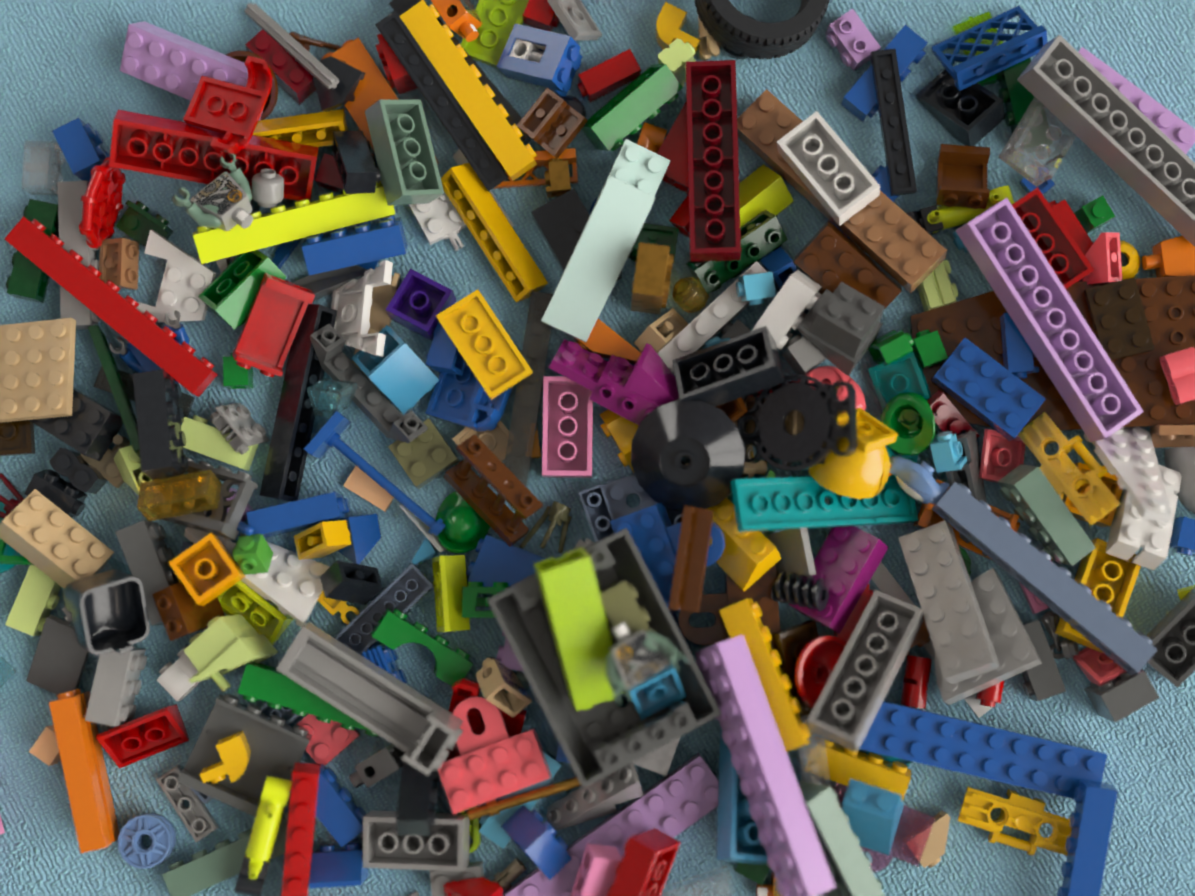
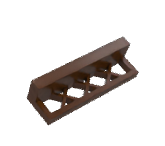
M684 506L669 609L697 613L700 610L715 513L713 510Z

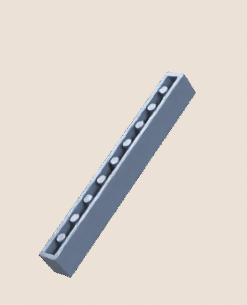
M954 482L946 490L941 499L932 508L934 512L946 520V522L1127 673L1133 675L1142 670L1157 651L1152 645L1153 642L1150 638L1131 628L1132 624L1127 619L1116 616L1111 611L1112 608L1109 604L1092 596L1091 590L1086 585L1075 582L1068 570L1061 566L1057 567L1050 561L1051 557L1046 552L1034 548L1027 536L1022 533H1016L1010 528L1011 524L1005 518L997 517L993 514L991 507L984 501L975 499L971 495L970 489L965 485H958Z

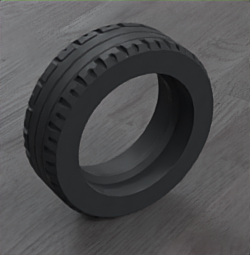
M695 0L694 2L697 14L704 28L723 47L744 57L772 59L795 52L812 37L826 13L830 0H801L800 8L793 18L776 23H766L751 19L738 11L729 0Z

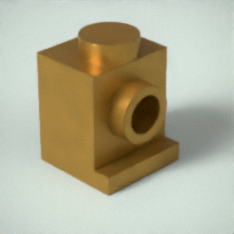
M561 158L548 160L549 170L544 171L546 185H551L546 187L547 198L559 197L571 190L568 160L563 161Z

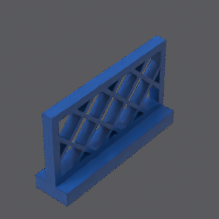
M1018 5L931 48L932 53L953 77L955 86L960 91L1036 55L1048 43L1047 31L1042 25L1037 26ZM1015 16L1020 18L1019 22H1007ZM998 28L997 33L986 32V30ZM1004 29L1015 30L1014 34L1002 33ZM1021 30H1026V31H1028V32H1025V33L1019 35V33H1020ZM969 38L976 39L975 43H964V41ZM982 39L993 40L991 45L980 44ZM998 41H1007L1000 45H997ZM954 49L953 54L942 53V51ZM960 50H971L969 55H959ZM977 51H983V53L975 56ZM954 62H962L953 67Z

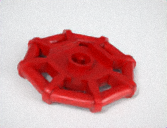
M110 157L105 158L101 165L92 168L91 179L85 195H81L80 199L83 201L79 232L85 235L86 243L91 248H99L106 238L113 236L115 222L120 210H123L124 207L122 204V192L126 177L119 168L109 166Z

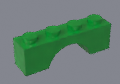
M389 608L386 609L371 632L373 638L392 650L405 643H420L428 647L434 654V674L437 678L452 687L455 682L465 678L473 665L469 659V653L459 647L455 651L448 646L450 643L448 640L438 634L436 637L428 634L427 631L429 629L418 621L412 624L406 620L408 615L395 608L393 611Z

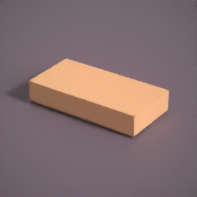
M357 466L354 467L343 485L385 512L394 500L393 496Z

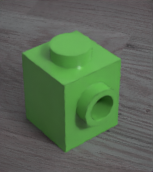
M263 535L239 536L233 549V559L238 563L245 575L268 573L273 551Z

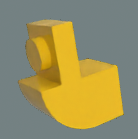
M667 2L663 5L656 22V39L659 46L663 50L665 48L669 49V45L678 38L684 43H690L695 52H697L700 40L681 31L686 22L687 12Z
M243 731L218 741L216 747L222 761L203 768L200 773L203 784L211 781L212 784L220 782L226 778L225 774H228L231 783L242 776L251 756L250 747Z

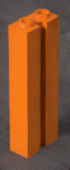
M358 37L355 40L350 39L346 41L336 52L325 54L321 60L332 56L365 72L363 80H359L354 92V102L348 100L344 106L360 131H363L365 139L369 140L370 147L374 151L365 110L378 100L399 99Z
M75 689L58 694L57 700L49 702L80 853L108 847L112 842L118 840L120 832L102 747L96 739V735L99 734L97 723L85 721L90 691L81 693V689Z

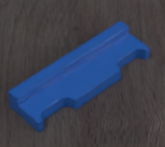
M303 238L280 244L274 252L275 257L272 259V262L280 269Z

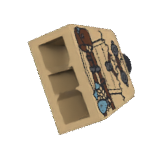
M494 657L486 658L483 661V667L475 676L485 699L514 718L532 702L531 698L511 669Z

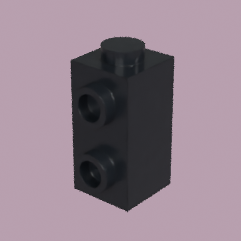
M49 469L34 473L24 493L28 496L36 489L70 517L81 514L85 508L84 501L87 497L86 493L78 490L70 482L60 478L57 472Z

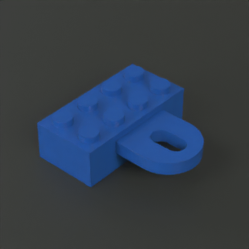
M660 502L614 519L610 523L614 533L625 528L628 529L667 608H669L682 522L671 525L665 506ZM714 521L711 532L712 544L709 547L706 567L714 564L721 557L725 547L724 534Z

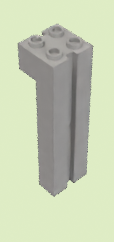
M310 622L301 628L277 667V670L406 752L402 760L429 776L433 769L439 770L450 753L446 748L451 750L463 732L459 728L463 720Z

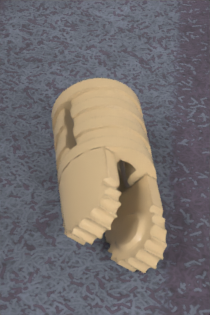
M698 16L699 56L701 60L707 61L710 57L719 55L720 44L707 32Z

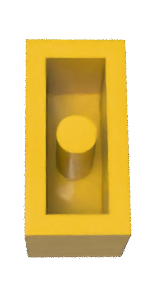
M346 520L321 522L293 536L299 560L323 558L351 545L350 532Z

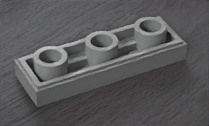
M176 765L157 778L156 781L195 842H198L219 828L205 804L190 787L177 782L182 768L180 765ZM184 800L189 801V808L184 806Z

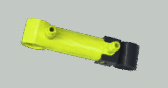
M1002 186L989 191L986 209L942 205L937 207V205H933L906 214L926 232L934 235L938 234L941 230L966 224L1006 198L1011 205L1014 203L1010 187Z
M267 776L234 893L245 896L261 895L292 781Z

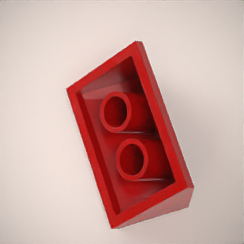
M175 704L97 734L96 739L120 769L189 741V736L178 706Z

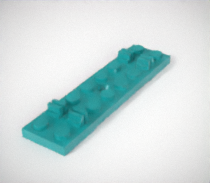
M894 475L888 477L884 488L876 496L863 499L838 495L819 485L813 477L735 479L730 482L738 532L900 524L918 521L915 499L900 488ZM825 497L830 500V505L824 502Z

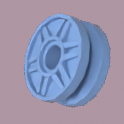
M145 813L129 820L122 827L118 837V849L122 858L130 866L138 869L151 868L166 861L173 853L176 845V832L172 823L165 816L156 813ZM145 834L149 835L152 839L150 847L145 846L143 843V836Z

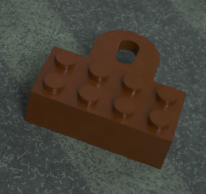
M829 220L794 259V263L822 287L819 290L820 294H823L826 289L833 293L839 284L843 282L886 308L902 292V285Z
M776 565L770 568L745 592L724 572L725 593L702 595L698 612L713 613L716 619L714 625L711 627L694 628L689 624V617L697 612L680 610L678 623L682 634L689 641L698 645H714L729 640L730 636L719 610L745 599H753V602H757L761 608L762 616H760L763 626L766 625L771 633L772 640H770L772 649L775 650L773 633L780 631L778 601L771 599L772 586L777 578Z

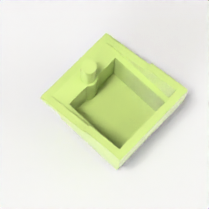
M228 614L224 617L216 616L208 622V628L203 633L200 632L189 640L190 645L184 649V652L198 670V673L189 681L195 683L213 679L222 692L231 687L223 675L246 665L249 661L260 663L278 653L264 634L259 635L241 614Z

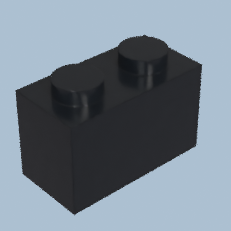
M339 560L320 577L325 598L366 605L383 589L377 568Z

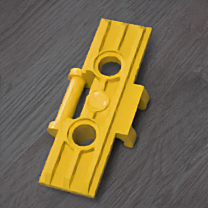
M1046 412L1042 413L1019 432L1018 436L1042 464L1039 467L1060 498L1063 499V495L1066 494L1090 525L1120 505V502L1100 479L1108 470L1104 465L1101 466L1082 443L1083 439L1079 435L1068 440ZM1052 442L1059 445L1058 452L1054 455L1046 454V446ZM1074 449L1091 471L1082 474L1067 454ZM1090 484V488L1086 493H1078L1076 491L1081 485Z
M967 787L957 821L990 831L988 842L993 844L995 842L1027 851V854L1034 856L1037 846L1067 856L1068 852H1066L1065 845L1067 837L1071 836L1072 827H1070V819L1044 811L1046 804L1044 800L1036 797L1030 799L1018 795L1017 791L1011 789L1007 790L1006 795H1008V799ZM994 808H1001L1000 816L996 820H992L990 817L991 811ZM1044 823H1049L1052 827V833L1048 837H1042L1039 833V828ZM1003 826H1008L1030 833L1029 841L1001 833L1000 831H1002Z

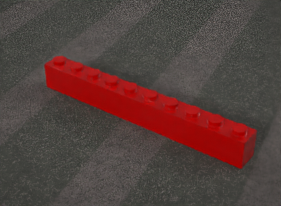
M23 216L4 239L155 364L164 369L166 373L193 395L200 397L218 375L212 370L215 365L205 357L197 358L193 354L196 350L185 341L180 344L174 339L177 336L176 333L167 326H164L163 329L156 324L158 319L147 310L144 313L137 308L139 306L137 301L129 295L124 298L118 292L121 288L111 280L107 282L100 278L102 273L91 264L86 267L81 262L84 258L73 249L69 252L62 246L65 243L55 234L47 235L44 232L46 227L34 218L30 221Z

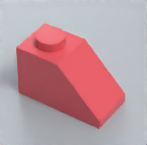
M1101 233L1085 254L1095 269L1082 278V282H1087V285L1122 281L1120 233Z

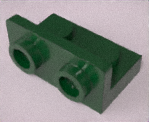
M127 200L125 204L129 207L115 225L116 228L145 247L150 230H154L167 240L173 233V230L167 226L169 221L159 214L153 217L147 213L150 209L138 200L135 204Z
M644 223L628 258L637 262L639 242L670 246L669 254L674 255V264L679 228Z

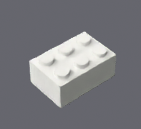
M798 269L787 279L752 331L767 326L776 342L777 348L782 350L793 336L790 331L792 329L796 330L807 315L804 311L806 309L810 310L822 294L819 293V290L822 287Z

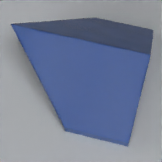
M377 514L341 519L347 522L351 545L338 550V552L354 564H360L382 538Z

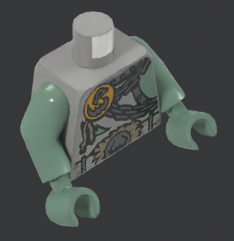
M228 153L232 159L231 163L225 162L222 156L220 158L221 166L229 169L230 173L223 172L193 196L190 201V194L185 188L179 189L180 195L185 200L179 199L175 194L173 196V203L178 207L184 206L186 208L185 212L202 227L220 228L223 231H229L236 224H239L242 228H247L253 222V216L250 215L252 212L250 184L242 170L235 166V154Z
M625 621L611 629L618 643L609 648L610 654L606 657V677L614 691L615 701L618 705H621L618 698L620 695H627L628 700L631 701L629 689L666 666L672 664L676 671H680L676 665L679 659L685 660L688 664V660L682 652H678L667 638L653 631L644 632L640 629L632 634Z

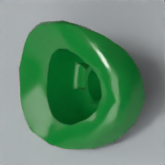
M901 392L891 398L883 408L880 422L898 433L895 442L887 445L890 449L901 455H918L930 447L935 437V418L927 400L922 395L914 392Z
M457 491L449 494L444 499L436 515V521L441 518L446 525L437 536V539L444 548L453 553H464L474 550L480 538L485 539L490 529V526Z

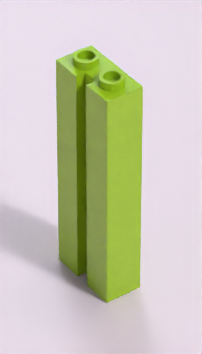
M582 547L564 553V557L558 559L552 557L533 564L569 700L576 711L587 710L598 703L615 700L614 691L606 677V657L610 654L609 648L613 644L591 557Z

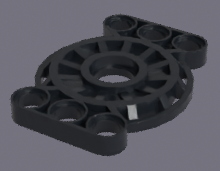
M791 374L784 376L785 382L780 383L781 387L774 390L771 394L769 392L777 385L764 389L760 394L755 392L741 397L744 404L750 395H753L755 398L754 406L750 409L746 407L748 412L738 418V430L745 446V462L755 464L763 458L772 466L782 470L800 471L819 464L829 455L831 450L836 455L848 457L854 454L857 449L856 391L853 385L848 382L837 381L829 389L818 379L807 375ZM800 379V383L789 384L788 380ZM808 380L814 382L819 388L810 386ZM845 386L848 390V395L844 400H839L837 391L840 387ZM798 410L803 414L805 424L801 432L791 435L785 427L786 418L791 411ZM842 412H846L849 417L847 424L844 426H840L838 423V416ZM753 420L756 427L754 432L749 434L746 431V424ZM846 437L849 440V447L846 451L841 452L838 444L842 438ZM750 445H754L756 454L753 458L749 459L746 454L747 448ZM775 456L783 460L782 465L776 463L771 457ZM793 462H802L801 466L790 467Z

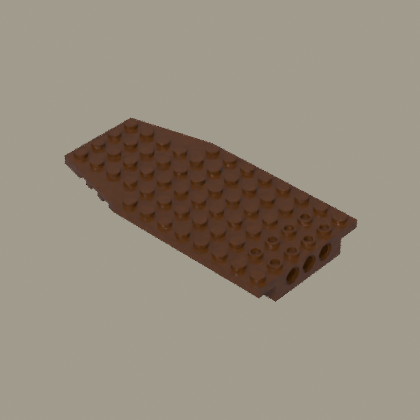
M1195 275L1136 279L1155 349L1112 360L1113 365L1144 411L1122 428L1195 424V399L1175 405L1160 363V357L1191 347L1195 348ZM1076 282L1067 288L1066 291L1095 335L1084 291L1110 283L1087 285V282ZM994 291L912 315L910 317L912 340L915 339V334L927 329L930 332L938 331L948 358L961 341L967 338L1004 367L1000 317L1008 312ZM1033 353L1034 367H1039V372L1027 374V378L1020 380L1046 400L1025 426L1046 412L1060 431L1083 430ZM945 362L923 370L932 396L940 390L969 424L992 428L931 381Z

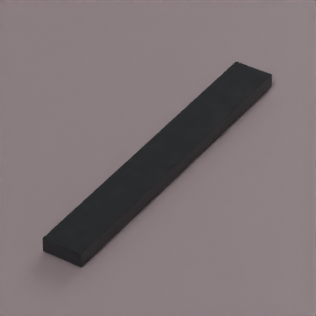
M396 10L376 23L375 26L488 192L509 178Z

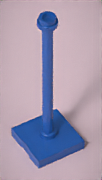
M336 411L304 450L311 456L320 459L330 447L334 446L430 528L428 533L434 534L437 537L446 526L443 520L440 518L436 521L340 439V435L349 426L351 421Z

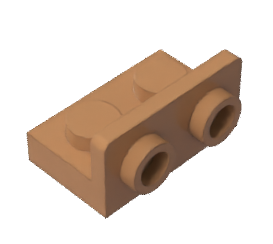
M125 238L104 240L100 246L99 271L102 273L100 278L105 282L111 280L119 288L137 290L139 243Z
M1195 424L1150 426L1154 448L1195 447Z

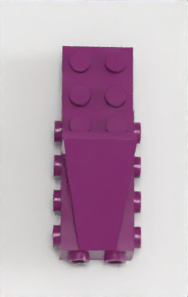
M564 339L549 366L555 372L593 391L589 398L590 400L637 425L656 407L680 399L676 377L648 343H646L633 366L626 359L616 357L613 354L607 362L600 355L590 353L581 348L576 342ZM626 401L632 402L631 405H628Z

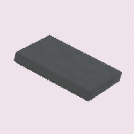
M49 615L46 618L28 673L27 682L56 695L78 689L90 652L78 644L73 624L53 615Z

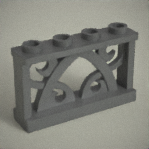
M187 457L188 470H185V472L187 471L189 476L185 480L183 478L180 479V483L183 486L181 488L177 487L179 479L162 481L163 486L158 488L153 502H148L145 511L161 520L236 540L239 533L236 529L258 484L251 480V475L243 471H237L236 474L226 467L218 466V468H213V465L204 461H199L197 464L194 460ZM210 484L214 492L215 501L204 504L194 514L195 503L189 494L204 485ZM238 485L237 493L235 491L229 492L230 487ZM236 493L234 499L226 501V498H230ZM186 499L188 503L187 507L181 510V506L183 504H186L185 502H183V500ZM209 509H211L212 514L209 517H207L206 513Z

